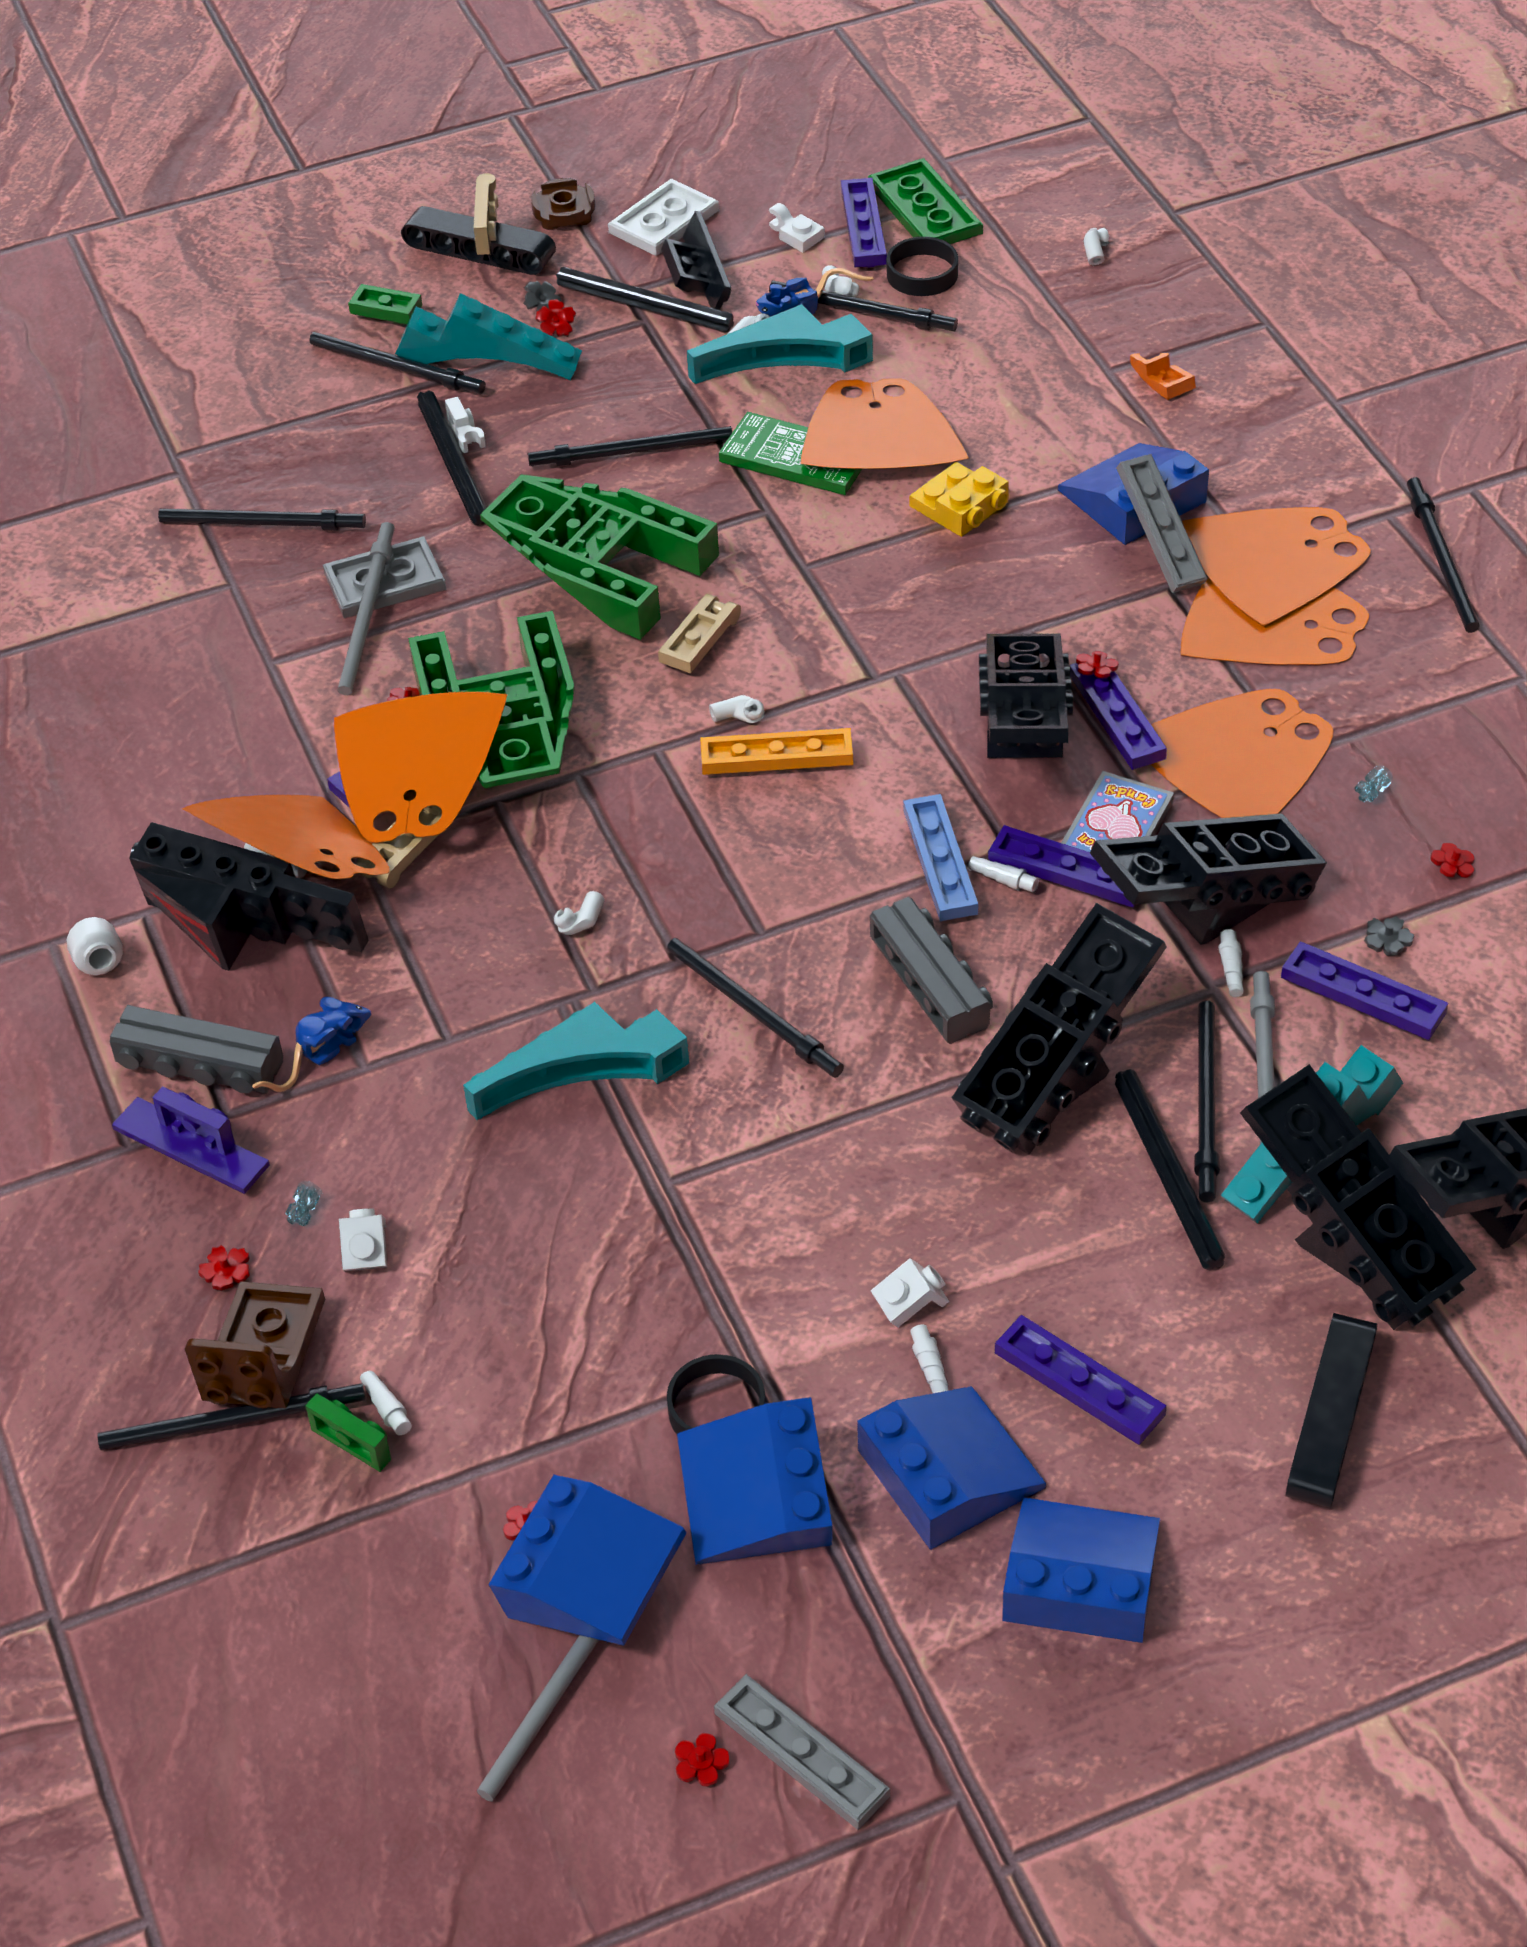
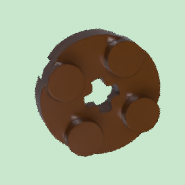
M554 179L542 184V190L537 194L534 191L531 196L533 215L537 220L541 221L544 229L555 230L565 226H583L589 224L592 220L591 215L595 210V196L593 189L586 183L584 188L577 185V180Z

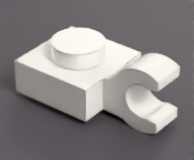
M777 203L769 209V212L776 216L775 219L769 222V226L773 230L779 231L780 240L800 252H805L824 239L825 228L804 215L800 214L793 218L788 208L781 203Z
M458 397L445 400L448 424L460 450L467 453V444L477 442L481 448H485L484 432L482 429L475 427L470 409H464Z

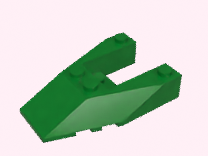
M521 474L480 514L481 521L610 628L640 640L661 619L658 586L607 566L613 557L625 546L701 576L719 556L717 523L628 488H620L617 492L599 490V484L585 483L582 488L564 485V480Z
M553 610L517 617L520 647L526 667L457 680L445 631L408 638L419 695L448 692L507 694L498 728L485 763L477 778L484 788L560 774L575 687Z

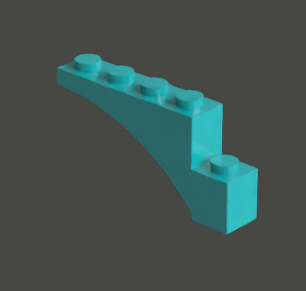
M460 293L447 320L416 306L395 354L424 364L453 359L482 358L504 360L532 366L571 380L582 350Z
M801 304L687 350L688 377L694 384H698L738 371L774 366L829 367L841 369L845 373L873 361V334L852 314L822 325Z
M593 1002L584 1009L574 1012L568 1019L551 1030L541 1033L535 1040L516 1052L509 1053L503 1060L486 1071L473 1076L470 1081L463 1085L467 1110L476 1120H479L498 1108L525 1096L553 1087L582 1081L611 1078L652 1079L659 1084L689 1064L687 1037L657 1009L644 1018L635 1020L624 1030L596 1002Z
M1360 1045L1341 1071L1324 1062L1316 1072L1356 1126L1374 1114L1379 1115L1403 1085V1081L1392 1065ZM1261 1143L1221 1196L1226 1202L1258 1224L1286 1188L1292 1184V1181L1264 1144Z

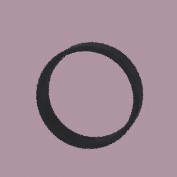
M933 237L908 238L895 244L887 254L888 282L894 289L904 294L932 296L948 290L957 281V251L951 244ZM915 255L936 256L946 260L952 266L945 273L930 278L909 277L893 268L900 260Z
M721 1354L702 1356L686 1363L672 1377L667 1390L668 1415L674 1432L677 1434L692 1428L684 1423L674 1410V1403L678 1394L688 1383L704 1375L729 1374L747 1382L755 1390L759 1397L758 1406L766 1404L764 1385L757 1371L739 1358Z

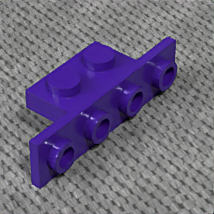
M163 1086L152 1097L154 1104L137 1097L112 1124L113 1130L243 1194L251 1188L270 1166L269 1160L235 1144L231 1122L222 1111L215 1108L209 1109L196 1103L189 1095L182 1092L176 1093Z

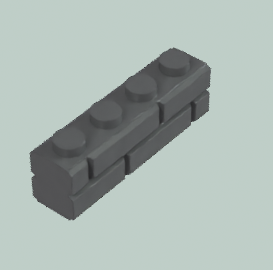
M910 897L894 902L891 907L887 905L872 911L870 915V937L946 1042L951 1044L966 1038L969 1033L973 1035L987 1029L990 1025V1009L993 1008L990 993L984 986L977 987L973 981L972 971L965 960L958 961L953 954V947L947 935H939L934 929L933 919L926 908L919 909Z
M127 1005L120 1017V1023L116 1024L109 1041L115 1062H118L127 1069L135 1070L142 1067L156 1070L165 1077L171 1078L180 1075L193 1078L203 1085L218 1083L231 1086L240 1093L256 1091L267 1094L269 1088L258 1087L254 1089L252 1085L259 1081L273 1083L274 1075H277L283 1063V1052L279 1036Z

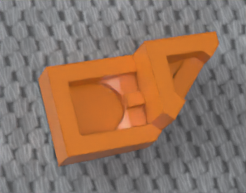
M1140 353L1130 355V363L1134 370L1153 390L1167 400L1196 388L1195 376L1176 365H1170L1169 353H1160V355L1151 359L1143 358Z

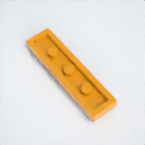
M851 728L700 737L703 775L853 765Z

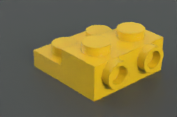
M955 462L909 495V506L962 537L1008 503L1009 481L984 466H981L976 471H972L962 464Z

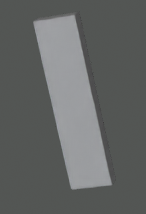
M1152 454L1120 462L1116 469L1171 592L1175 593L1204 584L1207 576Z
M747 1674L714 1705V1713L717 1717L857 1830L890 1797V1788Z

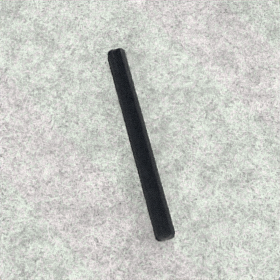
M561 267L556 274L557 284L572 290L723 332H729L734 324L733 314L567 267Z
M430 390L425 393L420 392L417 396L418 406L469 518L474 525L478 526L484 523L481 521L480 514L487 506L434 392Z
M1132 1069L1124 1072L1119 1071L1115 1075V1086L1202 1267L1209 1271L1222 1267L1225 1262V1253L1137 1073Z

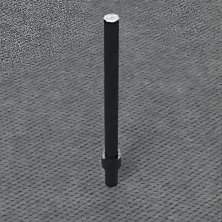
M772 280L770 285L780 284L782 287H786L784 282ZM823 291L818 299L819 304L915 323V327L927 330L934 327L955 332L958 325L957 318L934 314L933 310L921 307L918 310L827 291Z
M312 332L309 341L311 345L443 383L444 387L456 391L462 388L482 394L486 387L485 381L465 376L463 371L454 368L441 369L317 332Z
M720 427L569 447L568 444L555 445L552 450L527 453L529 466L556 463L557 466L571 465V461L727 441L732 434V427Z
M1413 477L1407 481V487L1412 497L1411 507L1415 516L1421 519L1466 632H1475L1479 629L1480 625L1434 515L1435 505L1431 496L1425 493L1420 479Z
M160 508L158 512L159 522L311 526L321 527L322 530L337 531L339 527L365 528L366 525L365 514L339 513L338 510L323 509L321 513Z
M673 938L668 943L667 950L793 1046L796 1055L808 1064L815 1063L833 1078L838 1077L842 1073L844 1065L824 1050V1045L812 1035L805 1036L678 938Z
M1202 1001L1198 1005V1152L1194 1155V1172L1199 1176V1199L1203 1202L1215 1200L1216 1176L1220 1172V1156L1215 1151V1005L1211 1001Z
M363 1383L333 1389H328L327 1385L309 1388V1393L291 1396L286 1409L273 1407L257 1408L252 1405H243L99 1432L97 1435L100 1450H106L307 1412L305 1405L316 1393L331 1402L337 1400L344 1405L366 1401Z

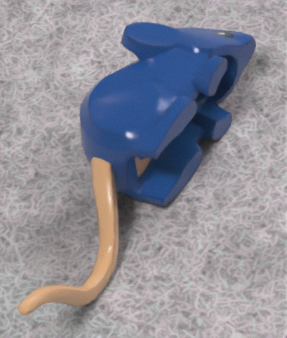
M835 268L824 273L815 291L809 286L807 278L786 281V287H782L780 284L770 285L771 292L765 293L756 301V306L761 313L771 317L802 304L813 315L817 310L818 299L830 276L844 274L862 281H871L874 278L858 275L843 268Z
M323 997L319 1003L323 1011L305 1016L296 1026V1048L290 1078L283 1085L259 1081L253 1084L252 1087L254 1089L267 1087L276 1092L288 1090L296 1083L299 1076L302 1054L318 1065L330 1061L340 1052L339 1045L350 1046L356 1042V1037L352 1033L358 1031L370 1018L371 1010L353 1003L342 1002L333 997Z

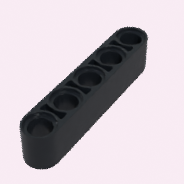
M426 206L417 208L401 229L402 239L406 244L415 249L530 275L539 274L556 252L555 242L545 233L495 222L496 241H491L490 254L477 255L474 217Z
M1333 1313L1290 1470L1286 1497L1331 1508L1378 1327L1377 1323Z

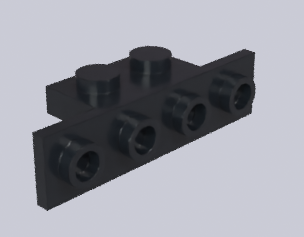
M694 211L683 235L684 242L666 238L661 250L675 286L686 292L697 291L705 293L710 307L720 310L723 303L727 302L730 297L731 284L728 281L701 212Z

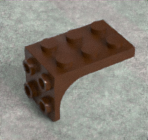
M240 1281L218 1340L192 1338L187 1341L185 1346V1352L202 1401H209L214 1404L230 1403L252 1405L257 1408L273 1407L286 1409L326 1300L323 1289Z

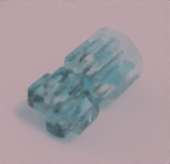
M1383 765L1375 766L1365 776L1367 782L1361 780L1355 786L1354 790L1359 793L1358 799L1362 802L1366 800L1372 802L1379 794L1377 790L1383 791L1393 781L1390 770Z
M301 1181L298 1184L293 1195L295 1202L289 1204L285 1212L288 1216L287 1221L290 1224L298 1223L301 1226L308 1224L311 1218L309 1210H313L316 1207L322 1194L321 1189L316 1184L309 1181Z

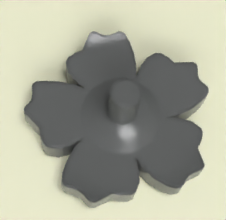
M538 281L528 282L524 287L528 292L523 303L527 306V309L537 307V312L543 306L549 309V300L558 299L561 301V298L555 294L556 289L546 281L542 285Z
M1397 916L1386 918L1384 924L1378 919L1373 918V920L1367 923L1366 934L1368 936L1365 937L1364 942L1367 944V947L1376 952H1380L1383 949L1387 956L1398 955V953L1403 951L1404 947L1412 945L1414 934L1410 933L1407 928L1403 929L1404 920L1399 919Z

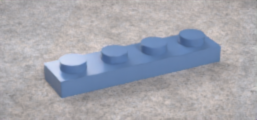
M941 794L903 800V812L939 920L946 921L978 915V901Z

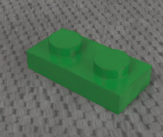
M361 284L348 302L350 314L392 321L399 324H408L415 307L421 308L423 305L420 294Z
M318 1393L305 1405L313 1432L379 1472L391 1461L387 1434L375 1422L362 1421L352 1415L348 1407L340 1401L333 1400L331 1402Z

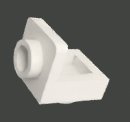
M375 1209L349 1211V1218L339 1219L343 1271L387 1267L384 1232L386 1220L382 1215H375Z
M911 1258L871 1290L889 1321L898 1328L930 1301L935 1302L941 1307L949 1302L941 1289L945 1286V1282L939 1273L931 1265L924 1268Z

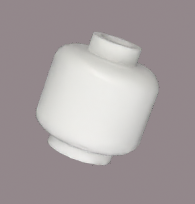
M98 917L85 918L77 922L69 931L67 949L76 967L85 974L103 975L112 971L120 963L123 955L122 942L113 925L105 919Z

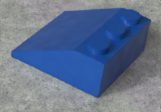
M1138 443L1060 483L1058 491L1126 545L1145 535V531L1116 469L1120 462L1152 454L1179 516L1206 503L1209 469L1186 451Z
M972 1386L896 1400L857 1420L859 1453L930 1550L1021 1502L1023 1497L1028 1498L1046 1488V1482Z
M811 1397L766 1403L677 1433L695 1565L832 1545V1520Z
M553 1474L488 1585L506 1616L510 1619L624 1646L683 1541L686 1531L684 1527L592 1482Z
M1023 1497L1004 1584L1002 1621L1143 1643L1160 1518Z

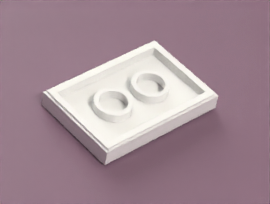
M670 179L609 222L608 231L610 234L657 256L662 252L661 248L666 238L678 241L683 237L694 211H700L705 221L719 211V201Z

